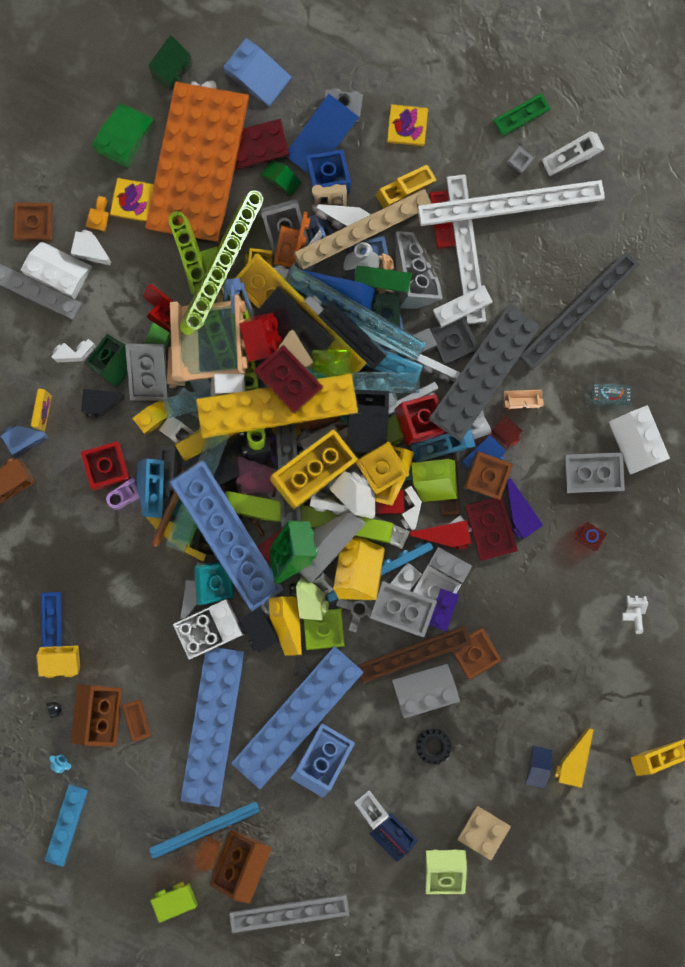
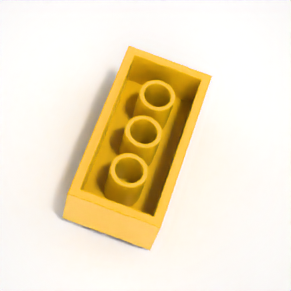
M333 429L271 476L270 481L291 508L295 510L344 471L352 467L358 459L335 429Z

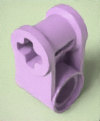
M129 479L107 495V504L112 509L119 510L139 499L136 479ZM113 496L121 497L119 504H111Z

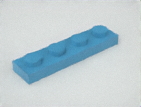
M71 784L68 785L45 858L46 862L62 867L65 866L88 793L87 789Z

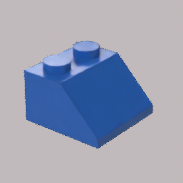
M343 150L306 155L311 194L312 188L315 185L331 187L335 184L346 185L347 194H350L351 180Z

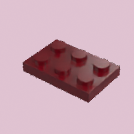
M281 118L243 128L235 165L236 170L290 156Z
M284 344L254 370L256 375L293 414H296L324 388Z
M503 496L501 500L491 498L465 505L480 561L518 551Z

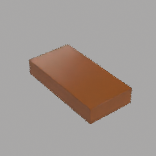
M139 699L123 704L122 708L132 742L152 737L142 700Z

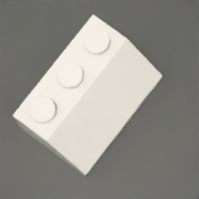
M41 241L29 253L21 271L25 276L70 298L76 299L92 266Z
M648 405L608 422L620 452L623 453V459L630 475L670 459Z

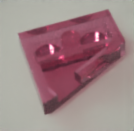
M237 457L241 494L277 490L270 481V478L278 470L242 457Z

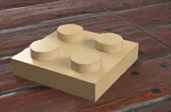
M476 806L457 840L492 860L511 826L481 807Z

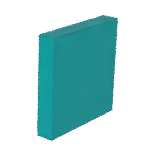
M219 561L194 566L198 605L233 598L232 581Z

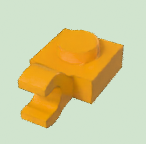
M98 196L96 209L90 208L86 223L87 228L102 232L106 231L110 214L105 212L108 201L105 197Z

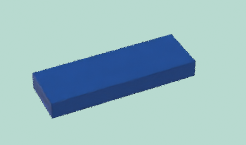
M61 592L41 593L42 647L62 646Z

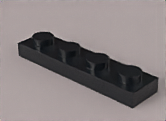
M333 301L318 315L373 369L388 355Z

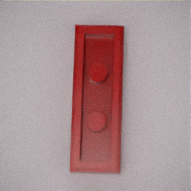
M448 190L430 192L429 199L431 204L449 202ZM453 222L433 224L437 249L455 247Z

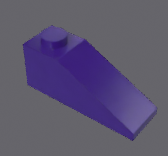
M509 478L506 483L511 524L513 526L512 531L517 538L521 537L523 540L542 527L543 524L512 479Z

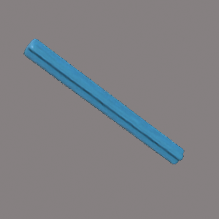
M256 802L239 808L151 847L150 854L155 859L259 813V806Z

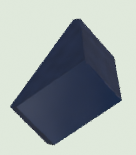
M533 746L525 784L545 789L551 773L553 750Z

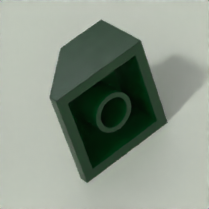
M169 35L148 66L152 78L171 91L175 86V81L180 82L182 74L191 68L192 59L190 53L174 37Z
M107 334L84 364L117 387L128 373L126 345Z

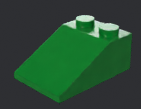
M120 103L101 127L92 147L96 153L129 168L154 119Z
M288 521L270 547L269 556L274 584H279L310 566L317 557V547L314 545L313 540L314 531L311 529L310 522Z

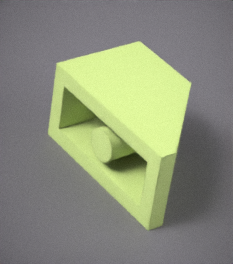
M301 575L296 586L299 618L322 620L329 608L325 593L313 582L310 583Z

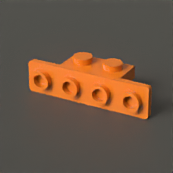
M308 212L303 213L300 230L281 226L274 264L296 268L294 265L296 258L293 252L305 246L306 237L303 236L304 229L309 228L310 218L307 217ZM290 275L289 284L291 286L293 285L292 275Z

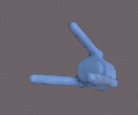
M316 214L309 217L308 231L310 242L314 238L313 231L318 233L321 230L323 238L326 237L325 228L329 234L334 233L327 220L320 219Z
M240 278L226 279L225 285H223V302H226L228 295H230L231 312L234 314V294H240L239 290H241L250 317H253V310L246 294L244 283L240 282ZM226 309L222 310V319L225 318Z

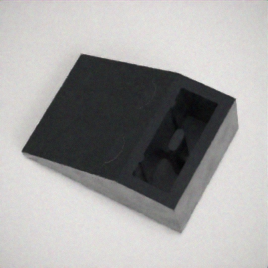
M354 390L358 413L348 414L347 446L352 453H369L387 442L389 391Z

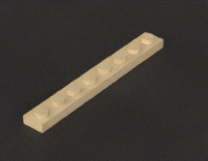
M422 189L293 252L300 269L304 270L417 214L418 206L431 204L426 190Z

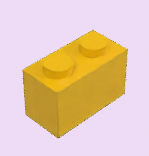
M79 645L40 647L37 653L39 676L53 678L61 675L65 677L78 675L80 670Z

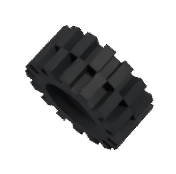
M427 729L419 735L416 749L419 757L424 762L438 765L449 758L452 751V743L448 735L443 731ZM431 739H437L441 743V750L437 754H430L426 749L427 742Z

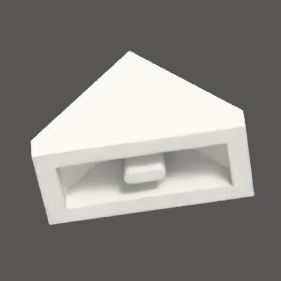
M214 374L210 381L211 397L245 391L243 374Z
M370 790L354 802L373 829L389 817Z

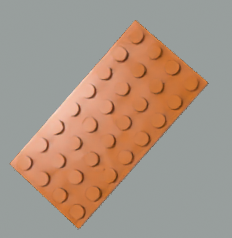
M175 81L145 229L173 234L169 225V216L173 212L178 211L188 218L195 239L215 243L220 242L249 95ZM178 218L175 225H181L183 218Z

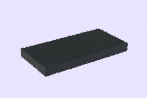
M280 286L274 290L254 314V316L273 313L278 321L277 331L278 335L282 338V342L288 333L294 330L312 359L313 364L336 340Z
M240 434L181 463V466L186 471L203 460L219 487L266 464L267 460L262 458L249 461L248 455L244 456L242 444H245V438H240Z

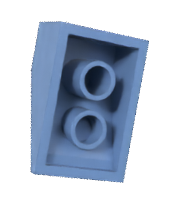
M245 38L224 65V73L228 78L269 107L292 79L269 55L247 38Z
M321 723L290 779L324 798L333 787L355 742Z

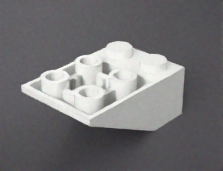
M229 600L221 601L173 624L189 660L245 635L239 626V621Z

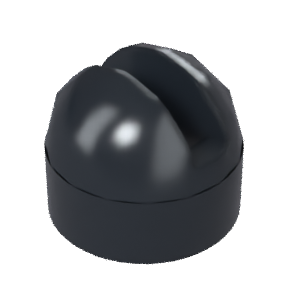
M50 702L46 704L50 719L60 715L62 709L59 703Z

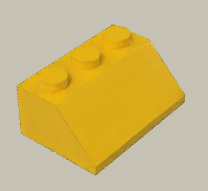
M353 537L340 551L333 587L339 599L377 600L385 551L384 547L362 537Z

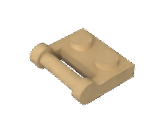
M335 184L331 187L313 186L312 195L314 196V203L312 209L318 204L347 207L346 185ZM321 197H327L326 204L321 203Z

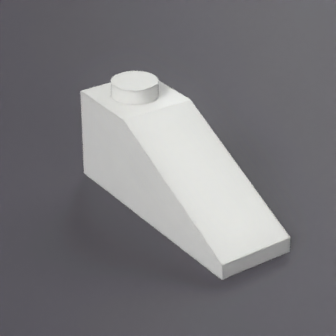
M590 131L541 160L549 176H552L590 159L605 149L597 133Z

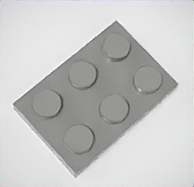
M126 344L130 400L168 401L169 390L168 384H166L165 344Z
M623 453L564 455L566 493L625 491Z
M381 581L377 600L374 601L369 618L425 637L437 601Z

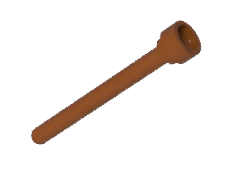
M182 466L180 467V474L184 472ZM175 491L152 540V546L154 547L159 545L179 500Z

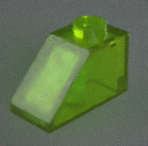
M312 350L314 365L312 370L329 377L350 374L351 350Z

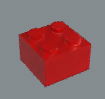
M273 313L253 316L239 323L248 361L270 357L282 343V338L278 335L277 331L278 321Z
M436 394L401 402L394 409L406 445L443 435L446 432L429 420L439 405Z
M118 441L81 452L90 488L93 491L121 484L131 479L121 444Z

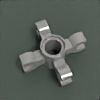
M338 598L336 604L338 607L351 610L353 618L349 630L353 632L357 631L360 618L365 615L369 616L371 608H368L366 600H357L352 603ZM358 603L363 604L365 607V612L361 615L354 612V606Z

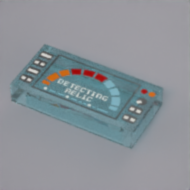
M593 384L592 404L631 405L632 385Z

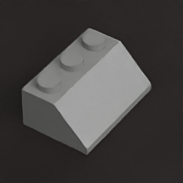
M448 664L392 680L403 718L460 702Z

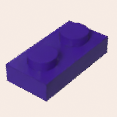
M440 589L429 626L447 632L459 597L458 594Z

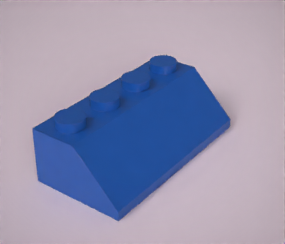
M292 268L293 288L303 298L307 295L311 297L315 295L323 303L322 305L327 306L328 302L333 301L340 309H345L347 306L352 308L351 311L362 313L363 310L370 312L375 292L374 288L361 282Z

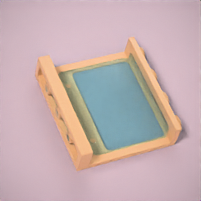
M234 295V314L231 312V301L213 303L203 325L192 335H185L180 330V322L188 306H181L178 301L170 302L172 373L177 382L210 379L214 374L246 375L248 358L245 356L246 349L239 323L245 321L243 313L246 312V306L239 295Z

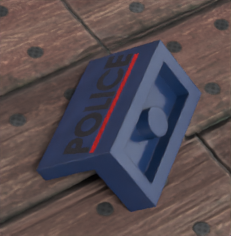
M390 812L388 814L389 817L372 830L370 835L398 862L411 851L418 842V839Z

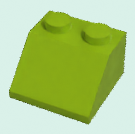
M443 459L412 463L413 484L422 503L458 499L454 460Z

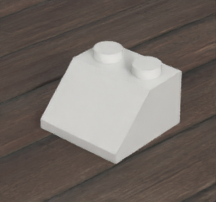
M344 471L330 490L354 515L373 519L375 517V492L368 483V480H366L364 475L359 476L355 472L349 473Z

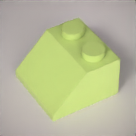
M426 850V894H465L467 876L465 850Z

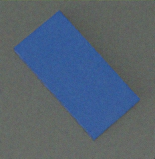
M328 94L289 148L290 156L287 158L308 173L306 155L335 151L359 116L331 94Z

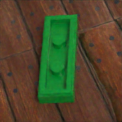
M540 93L493 119V123L501 137H504L550 111L551 108L543 94Z
M357 265L354 281L373 288L408 293L412 273Z

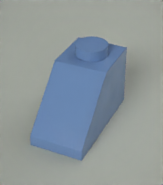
M10 426L1 435L14 457H18L49 438L43 431L21 426Z

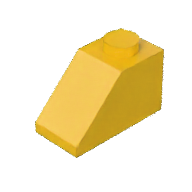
M158 401L146 407L132 419L143 433L148 436L160 427L170 415L174 416L176 411L168 401Z

